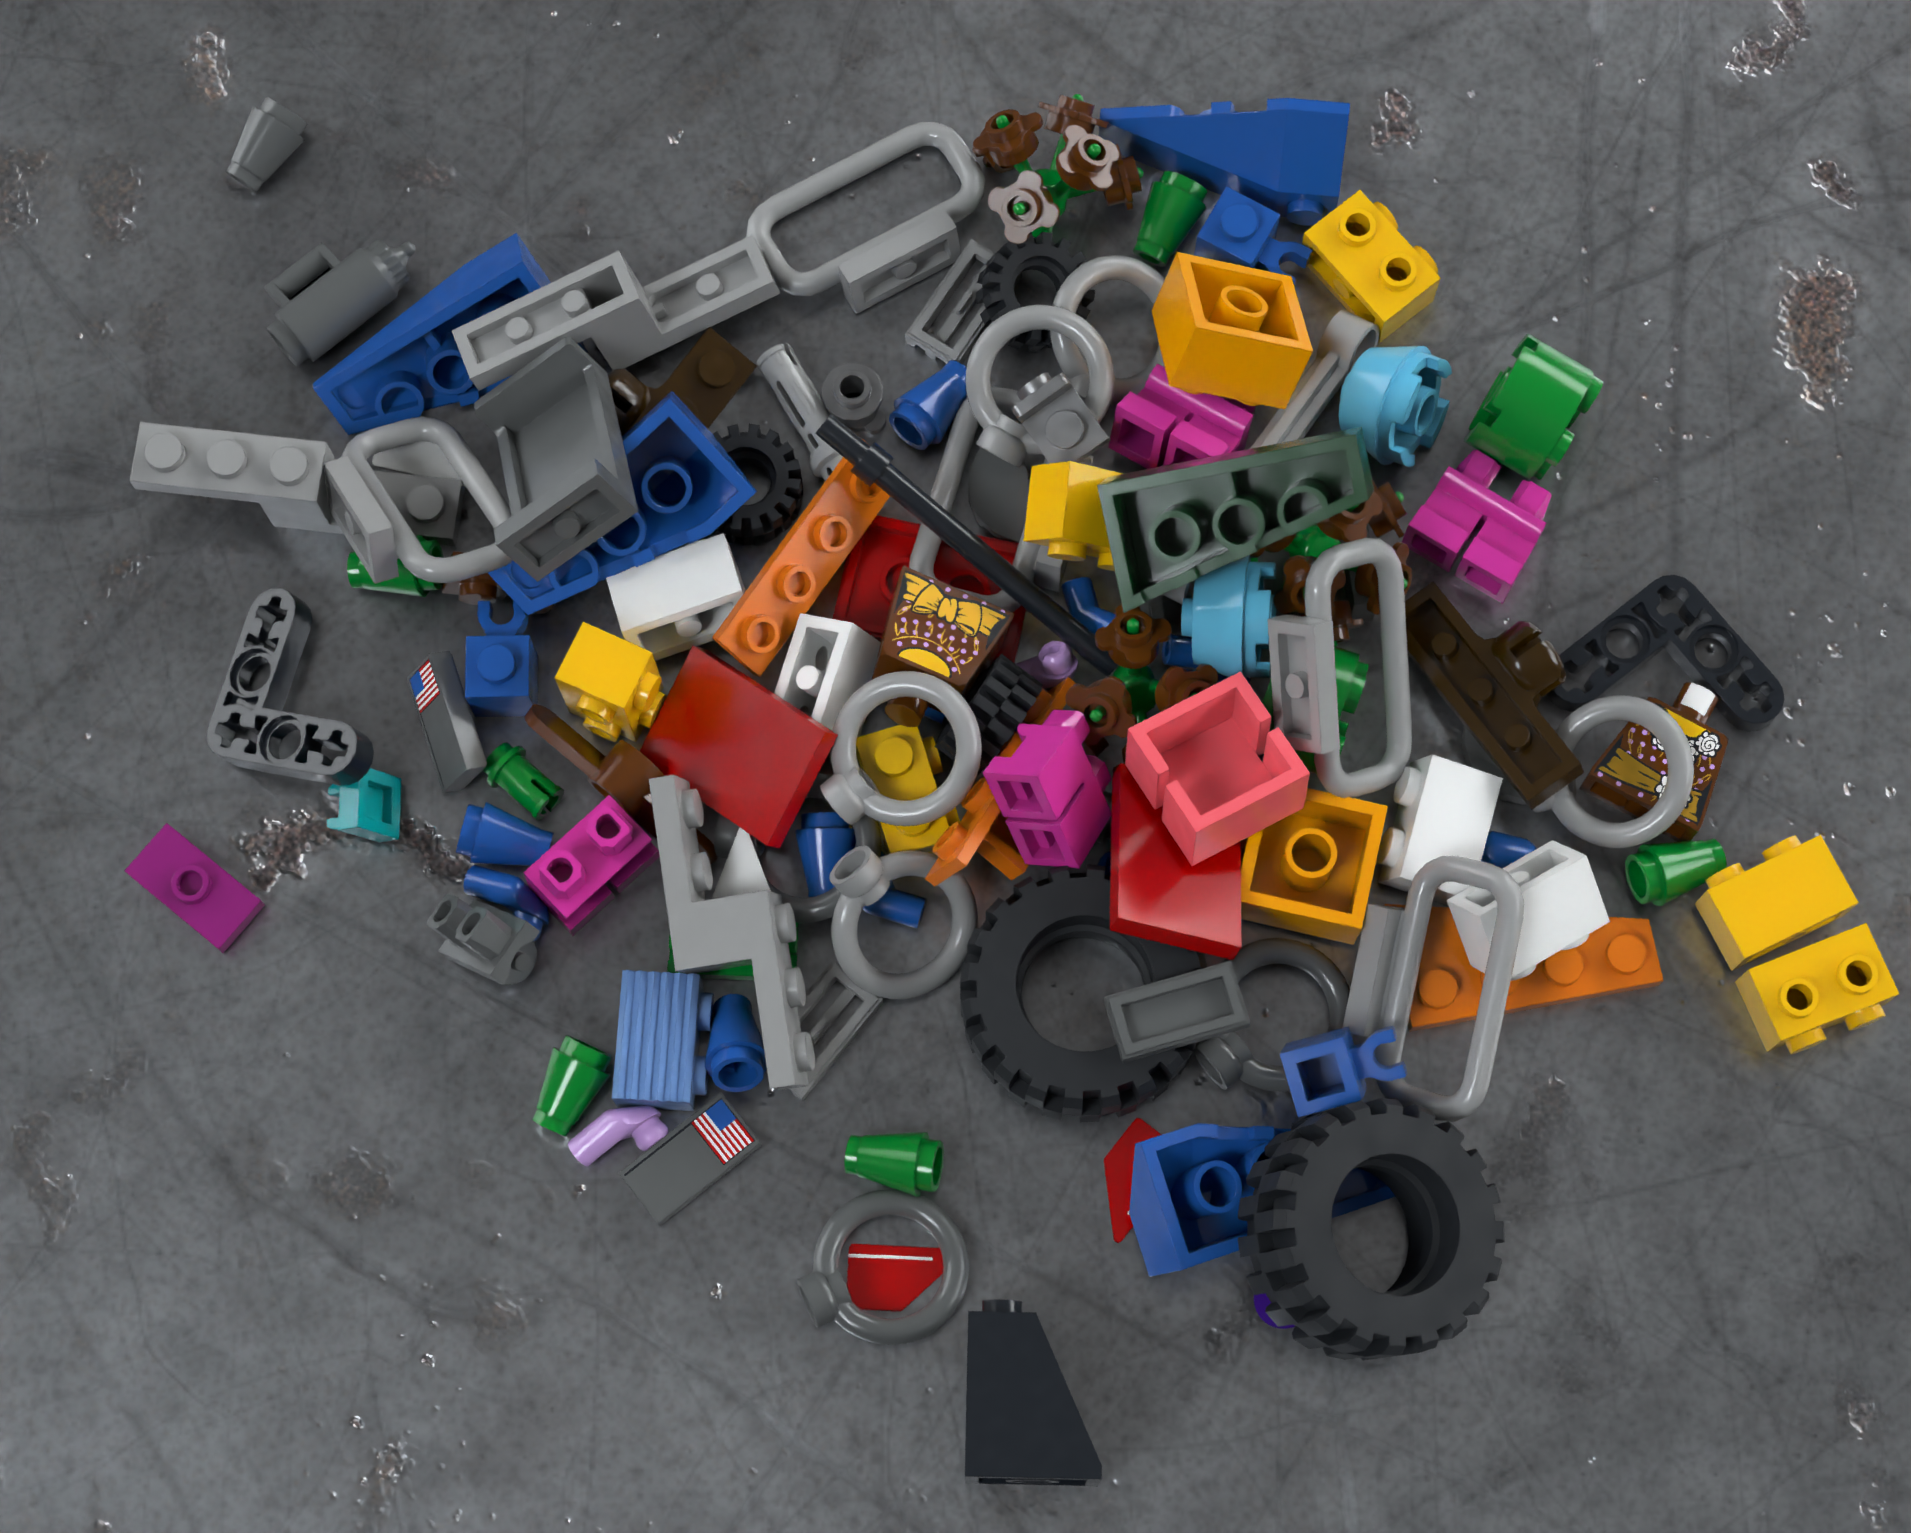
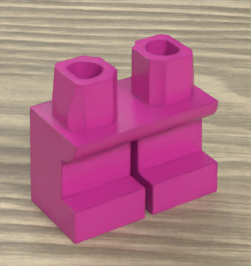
M1157 364L1151 371L1145 387L1138 394L1130 391L1117 404L1110 435L1111 441H1109L1108 448L1147 469L1245 450L1256 406H1249L1236 399L1221 398L1206 393L1190 394L1180 388L1171 387L1168 383L1165 367Z
M1473 450L1457 466L1456 470L1448 466L1430 497L1423 506L1421 505L1408 524L1402 543L1407 544L1411 551L1450 572L1475 530L1480 529L1464 553L1454 576L1503 604L1546 526L1543 518L1552 495L1549 491L1532 481L1522 480L1514 495L1508 501L1489 490L1499 474L1501 466L1496 460L1484 453Z
M1053 710L1042 725L1019 724L1017 731L1022 741L1021 745L1012 757L995 756L983 774L1003 817H1008L1005 822L1025 864L1052 867L1068 866V868L1079 869L1112 815L1103 794L1112 778L1105 762L1096 756L1085 754L1082 743L1089 734L1090 729L1084 714L1072 710Z
M608 795L524 871L523 874L528 887L548 907V911L561 925L574 936L615 898L613 892L605 885L607 881L621 893L660 856L659 850L651 843L652 839Z

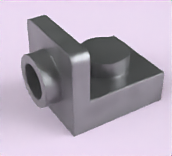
M1048 372L1043 373L1028 382L1017 392V396L1021 401L1014 405L1011 410L1049 463L1066 461L1079 463L1111 441L1063 372L1054 378H1051Z

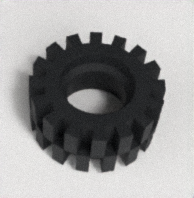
M1031 232L1029 239L1021 244H1014L1008 241L987 261V267L980 273L977 283L982 284V288L976 293L977 304L984 303L986 308L980 314L984 324L990 320L995 321L1009 311L1022 307L1017 301L1014 292L1015 280L1019 273L1026 270H1037L1046 274L1054 283L1057 294L1065 279L1086 260L1085 256L1081 251L1072 256L1067 251L1072 243L1065 238L1060 239L1057 243L1051 242L1053 233L1042 232L1036 238H1033ZM1089 289L1077 308L1076 314L1085 320L1091 311L1087 309V306L1094 301L1095 290ZM1031 330L1013 337L1008 346L1019 349L1024 344H1027L1028 351H1039L1045 345L1051 348L1050 330Z
M738 424L727 426L729 435L721 438L718 431L713 433L714 437L737 466L752 464L762 468L770 477L771 484L768 493L762 500L751 505H742L712 533L715 534L717 530L724 533L727 542L734 543L735 537H742L744 545H755L754 537L760 535L764 536L765 542L775 538L774 530L780 526L785 532L792 525V513L798 515L800 511V496L803 495V482L799 461L795 459L794 449L788 441L782 444L779 434L769 429L767 435L761 434L760 425L749 424L748 432H739Z
M1000 654L992 662L991 666L985 670L965 699L976 717L981 735L982 753L977 776L982 770L984 771L992 758L998 755L1005 742H1008L1014 734L1016 727L1022 723L1027 715V711L1037 700L1036 697L1040 694L1043 686L1041 682L1003 654ZM947 721L934 747L955 761L956 740L952 726Z

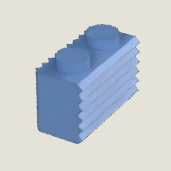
M622 970L612 1100L617 1107L649 1105L663 1110L694 1111L695 1096L707 1095L709 1074L705 1069L706 1056H699L700 1032L711 1031L714 993L704 992V984L699 974Z

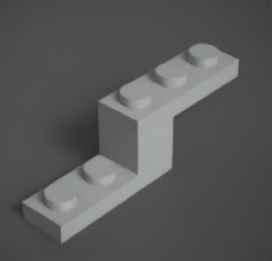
M753 235L644 287L641 286L620 250L452 330V334L469 378L480 391L513 375L565 337L572 338L577 344L591 337L613 371L615 369H624L780 294L760 246Z
M140 422L129 480L135 489L257 502L261 505L274 527L344 534L330 513L324 463L335 460V457L327 442ZM374 471L415 536L422 535L426 541L437 540L440 545L456 546L465 494V486L462 480Z
M676 775L649 779L675 971L697 974L752 965L770 1089L787 1090L809 1086L807 1071L814 1070L815 1055L809 1032H801L798 1007L805 1005L806 993L800 968H792L788 942L796 941L797 933L795 917L790 903L783 904L781 894L769 890L706 900L705 891L712 889L713 879L709 858L706 852L699 853L696 827H702L704 822L699 792L697 789H690L689 781Z

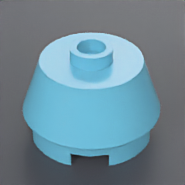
M1426 346L1372 347L1367 349L1357 359L1342 385L1338 415L1340 429L1343 431L1362 427L1366 452L1381 464L1389 465L1396 462L1408 467L1414 466L1415 455L1413 453L1419 445L1431 448L1445 420L1449 400L1440 398L1439 392L1441 377L1447 378L1452 374L1450 363L1445 359L1433 356Z
M1248 555L1195 580L1193 598H1183L1181 614L1182 636L1192 637L1193 664L1198 666L1200 664L1211 665L1218 674L1226 677L1241 671L1245 678H1271L1270 662H1261L1262 649H1269L1267 619L1276 617L1277 609L1273 602L1274 595H1271V590H1264V579H1276L1275 562H1251V557Z

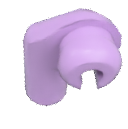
M1051 641L1040 649L1038 656L1018 662L1016 665L1041 682L1043 689L1057 686L1067 677L1073 679L1078 669V660L1067 643Z
M649 1105L608 1109L568 1142V1146L574 1157L581 1164L589 1166L617 1142L633 1137L637 1147L640 1150L647 1151L669 1133V1129L659 1119L662 1113Z

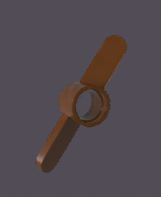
M539 704L532 705L525 715L527 724L588 776V782L604 798L610 795L632 819L657 838L649 779L665 775L646 756L624 740H619L605 756L550 709ZM696 829L699 853L706 852L712 866L718 858L715 853L714 844Z

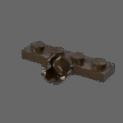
M709 327L664 384L658 388L645 386L626 369H615L608 374L621 436L626 434L671 391L677 395L708 429L757 365Z
M1434 581L1405 601L1408 655L1531 810L1584 773L1579 760L1537 710L1540 700L1563 684L1566 678V672L1560 655L1550 641H1542L1538 635L1543 633L1540 629L1529 621H1518L1496 638L1483 639L1473 631Z

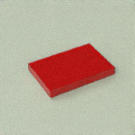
M879 515L874 518L846 557L832 619L852 622L881 642L890 602L903 566L909 568L910 556L921 524ZM977 535L1011 565L1013 564L1019 543ZM941 541L933 569L938 581L982 595H993L1002 590L946 542ZM1022 606L1013 612L1014 617L1002 647L994 660L1000 654H1003L1013 663H1016L1027 612Z
M692 646L640 752L665 776L676 775L689 781L690 789L698 790L703 803L766 846L780 848L838 735L704 648Z
M1120 763L1112 776L1109 930L1233 960L1242 948L1241 843L1238 842L1191 866L1162 821L1163 806L1155 810L1126 765Z

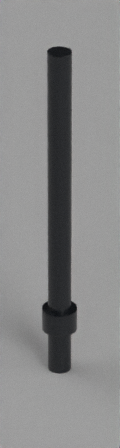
M832 414L825 420L815 434L854 466L851 469L854 475L869 487L873 483L879 486L1106 677L1116 669L1118 664L1110 658L1108 651H1102L1096 646L1095 634L894 467L890 463L894 458L876 442L869 446Z

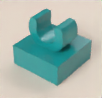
M370 768L367 774L356 783L344 786L332 784L328 787V795L339 798L338 818L327 819V827L379 843L399 840L402 778Z

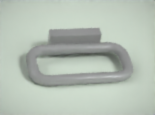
M919 122L881 139L768 198L756 207L749 218L746 237L751 235L755 237L779 290L793 296H811L841 283L845 298L855 314H858L955 263L961 254L955 223L964 219L978 207L984 196L985 177L979 163L963 139L952 128L938 122ZM922 146L938 148L945 155L960 178L961 188L952 198L808 272H799L792 269L787 264L770 234L771 228L780 219Z
M991 387L994 401L1001 412L1014 415L1011 408L1021 401L1017 396L1019 390ZM968 398L963 401L955 416L930 497L949 513L951 512L979 424L971 410ZM1088 456L1079 463L1094 466V457ZM1046 458L1043 464H1049ZM922 522L910 556L909 568L938 580L934 575L933 569L942 539ZM1024 525L1012 565L1032 582L1035 577V585L1059 592L1068 560L1048 557V546L1023 541ZM959 589L1012 613L1021 607L1019 603L1003 590L993 595H982Z
M416 417L373 428L356 435L345 446L342 458L324 463L330 513L375 584L399 577L398 558L404 567L415 577L435 583L462 581L497 570L513 561L496 546V542L451 557L441 558L427 554L367 462V459L374 454L410 443L424 441L437 444L493 528H496L511 517L510 506L461 434L448 422L437 418Z
M1362 538L1334 545L1323 551L1313 562L1305 582V616L1285 614L1267 619L1274 729L1280 728L1294 750L1314 753L1317 777L1326 791L1341 798L1360 797L1382 790L1396 782L1408 764L1412 748L1405 592L1402 565L1392 546L1378 538ZM1364 564H1373L1378 577L1387 737L1386 750L1383 758L1376 765L1345 773L1340 761L1331 585L1338 572Z
M1440 856L1425 863L1414 875L1408 891L1405 908L1367 904L1342 1028L1349 1026L1352 1034L1369 1037L1378 1029L1394 1025L1397 1035L1396 1041L1377 1046L1375 1057L1379 1063L1386 1066L1400 1062L1433 898L1437 888L1445 882H1457L1490 891L1495 896L1498 904L1497 917L1464 1079L1460 1089L1455 1094L1449 1096L1410 1086L1403 1078L1393 1081L1376 1079L1379 1090L1386 1099H1398L1403 1107L1417 1104L1433 1111L1437 1121L1455 1122L1474 1113L1483 1103L1490 1085L1523 923L1524 899L1518 883L1506 870L1491 863L1465 857Z

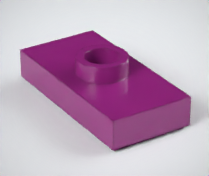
M168 823L160 829L124 870L132 879L222 953L229 948L265 906L258 897Z

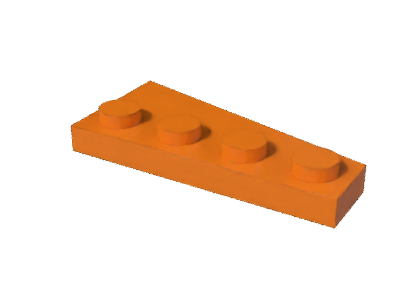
M1384 904L1385 906H1395V907H1403V908H1405V905H1399V904ZM1432 906L1408 1021L1409 1032L1476 1020L1485 973L1470 965L1449 907ZM1608 917L1610 922L1590 933L1588 939L1583 944L1572 949L1560 950L1536 964V968L1531 974L1521 979L1510 981L1504 1014L1659 986L1664 980L1649 919Z

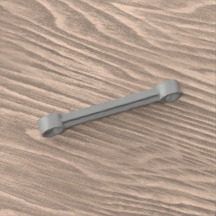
M1346 310L1339 311L1326 327L1318 346L1316 359L1298 382L1286 409L1279 408L1250 449L1304 438L1342 386L1346 376L1361 354L1369 348L1377 347L1380 334L1379 326ZM1195 580L1162 595L1182 604L1183 598H1193Z

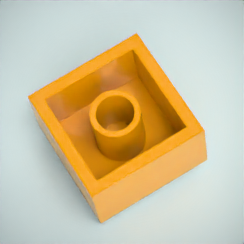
M1176 253L1151 310L1169 386L1180 388L1190 394L1206 393L1236 399L1249 406L1265 405L1286 409L1313 352L1292 277L1190 254Z
M1307 788L1303 809L1246 838L1241 860V919L1354 945L1362 930L1388 806L1351 797L1341 798L1329 792Z

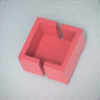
M1241 671L1128 728L1125 765L1153 808L1156 810L1163 806L1162 821L1191 866L1304 808L1310 772L1279 727L1269 732L1272 717ZM1262 754H1264L1263 762L1259 758Z

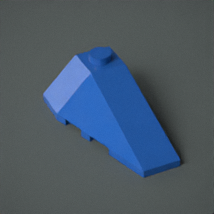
M1276 98L1267 99V110L1237 112L1234 111L1235 106L1231 101L1211 102V109L1194 115H1185L1182 109L1173 105L1103 108L1100 110V120L1108 122L1107 128L1099 126L1098 136L1118 144L1121 155L1125 157L1133 155L1135 161L1162 172L1172 171L1182 174L1196 181L1205 189L1222 195L1227 186L1281 214L1280 217H1287L1290 222L1298 225H1315L1337 208L1350 103Z
M515 233L464 264L313 383V389L348 435L404 419L420 417L425 410L460 402L461 407L474 404L481 396L487 394L507 378L479 391L469 378L452 330L551 282L519 235ZM583 342L578 343V345L588 353Z
M673 391L622 436L638 507L637 513L538 582L514 561L497 570L488 572L495 582L527 615L589 589L607 577L619 574L634 566H641L654 560L659 555L710 535L757 492L714 435Z
M1197 1123L1135 1143L1129 1215L1149 1277L1181 1271L1239 1251L1238 1238L1247 1236V1221L1238 1219L1240 1198L1252 1196L1255 1189L1247 1185L1246 1178L1255 1162L1269 1159L1265 1155L1266 1145L1277 1134L1291 1131V1129L1274 1128V1126L1232 1127ZM1358 1168L1352 1169L1344 1178L1336 1193L1332 1208V1218L1396 1196L1383 1181L1373 1174Z

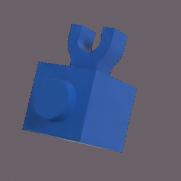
M1226 186L1197 235L1194 256L1291 276L1284 273L1279 265L1283 262L1291 261L1306 269L1311 260L1313 250L1298 242L1277 241L1276 235L1281 214ZM1291 276L1295 287L1296 278Z
M514 600L513 618L508 623L502 625L492 621L493 607L491 602L478 601L477 616L486 636H466L465 699L475 717H524L532 705L538 704L539 656L530 635H522L528 625V615Z
M1394 1025L1374 1031L1362 1044L1355 1046L1349 1026L1286 1043L1280 1052V1057L1297 1116L1302 1117L1361 1101L1367 1090L1364 1078L1369 1077L1381 1081H1393L1406 1077L1407 1069L1404 1061L1386 1066L1379 1063L1375 1057L1377 1046L1396 1041L1397 1035Z

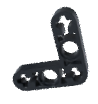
M1666 575L1654 580L1560 654L1564 669L1566 668L1572 674L1580 672L1589 665L1593 656L1595 657L1600 667L1586 681L1584 685L1586 693H1583L1577 687L1568 692L1560 685L1547 694L1550 701L1558 708L1573 712L1582 705L1605 696L1660 651L1665 649L1695 684L1705 687L1716 695L1718 702L1715 707L1737 729L1751 732L1760 731L1769 726L1782 710L1785 700L1783 688L1778 679L1697 587L1686 578L1677 575ZM1659 594L1667 600L1673 599L1675 596L1682 600L1683 605L1678 613L1689 627L1696 618H1699L1704 623L1696 627L1685 642L1678 637L1686 626L1681 619L1673 612L1663 617L1657 611V607L1662 601ZM1618 628L1630 630L1639 641L1640 649L1638 654L1625 659L1613 655L1606 646L1605 638L1607 633ZM1703 638H1712L1720 641L1728 653L1727 664L1720 668H1708L1702 665L1695 656L1694 648L1696 642ZM1591 648L1593 654L1586 651V649ZM1737 665H1740L1745 670L1737 679L1742 688L1749 694L1755 693L1757 690L1764 693L1766 699L1761 705L1764 713L1756 707L1751 708L1749 711L1741 707L1739 703L1745 694L1734 680L1726 689L1719 684V682L1729 677ZM1605 670L1610 672L1612 675L1607 676Z
M271 588L262 592L254 600L248 611L208 726V746L214 754L241 768L339 786L356 783L367 774L373 762V745L365 734L342 721L283 711L311 630L313 618L311 609L304 601L285 589ZM276 617H285L284 621H276L274 623ZM265 645H268L274 649L276 647V650L272 652L271 650L265 648ZM269 663L271 671L267 682L260 689L250 691L249 682L253 672L259 666ZM247 729L258 735L257 744L248 739L235 738L233 740L236 733H245ZM294 730H300L301 739L297 750L291 756L280 759L279 747L283 738ZM323 745L328 749L344 751L348 747L345 757L337 756L334 761L321 753Z

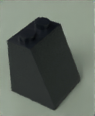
M1003 1299L983 1300L982 1311H968L965 1484L1098 1487L1102 1480V1464L1036 1312H1022V1301Z

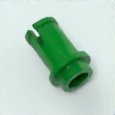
M508 742L502 743L486 759L487 765L482 771L488 775L487 784L492 788L499 786L528 810L535 820L539 821L545 818L547 812L543 808L546 807L551 812L562 799L564 789L553 783L525 758L526 750L522 746L512 747Z

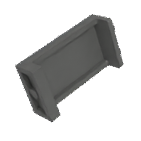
M563 338L474 403L475 415L492 429L497 436L511 510V517L493 529L496 546L537 582L638 512L608 374L572 338Z

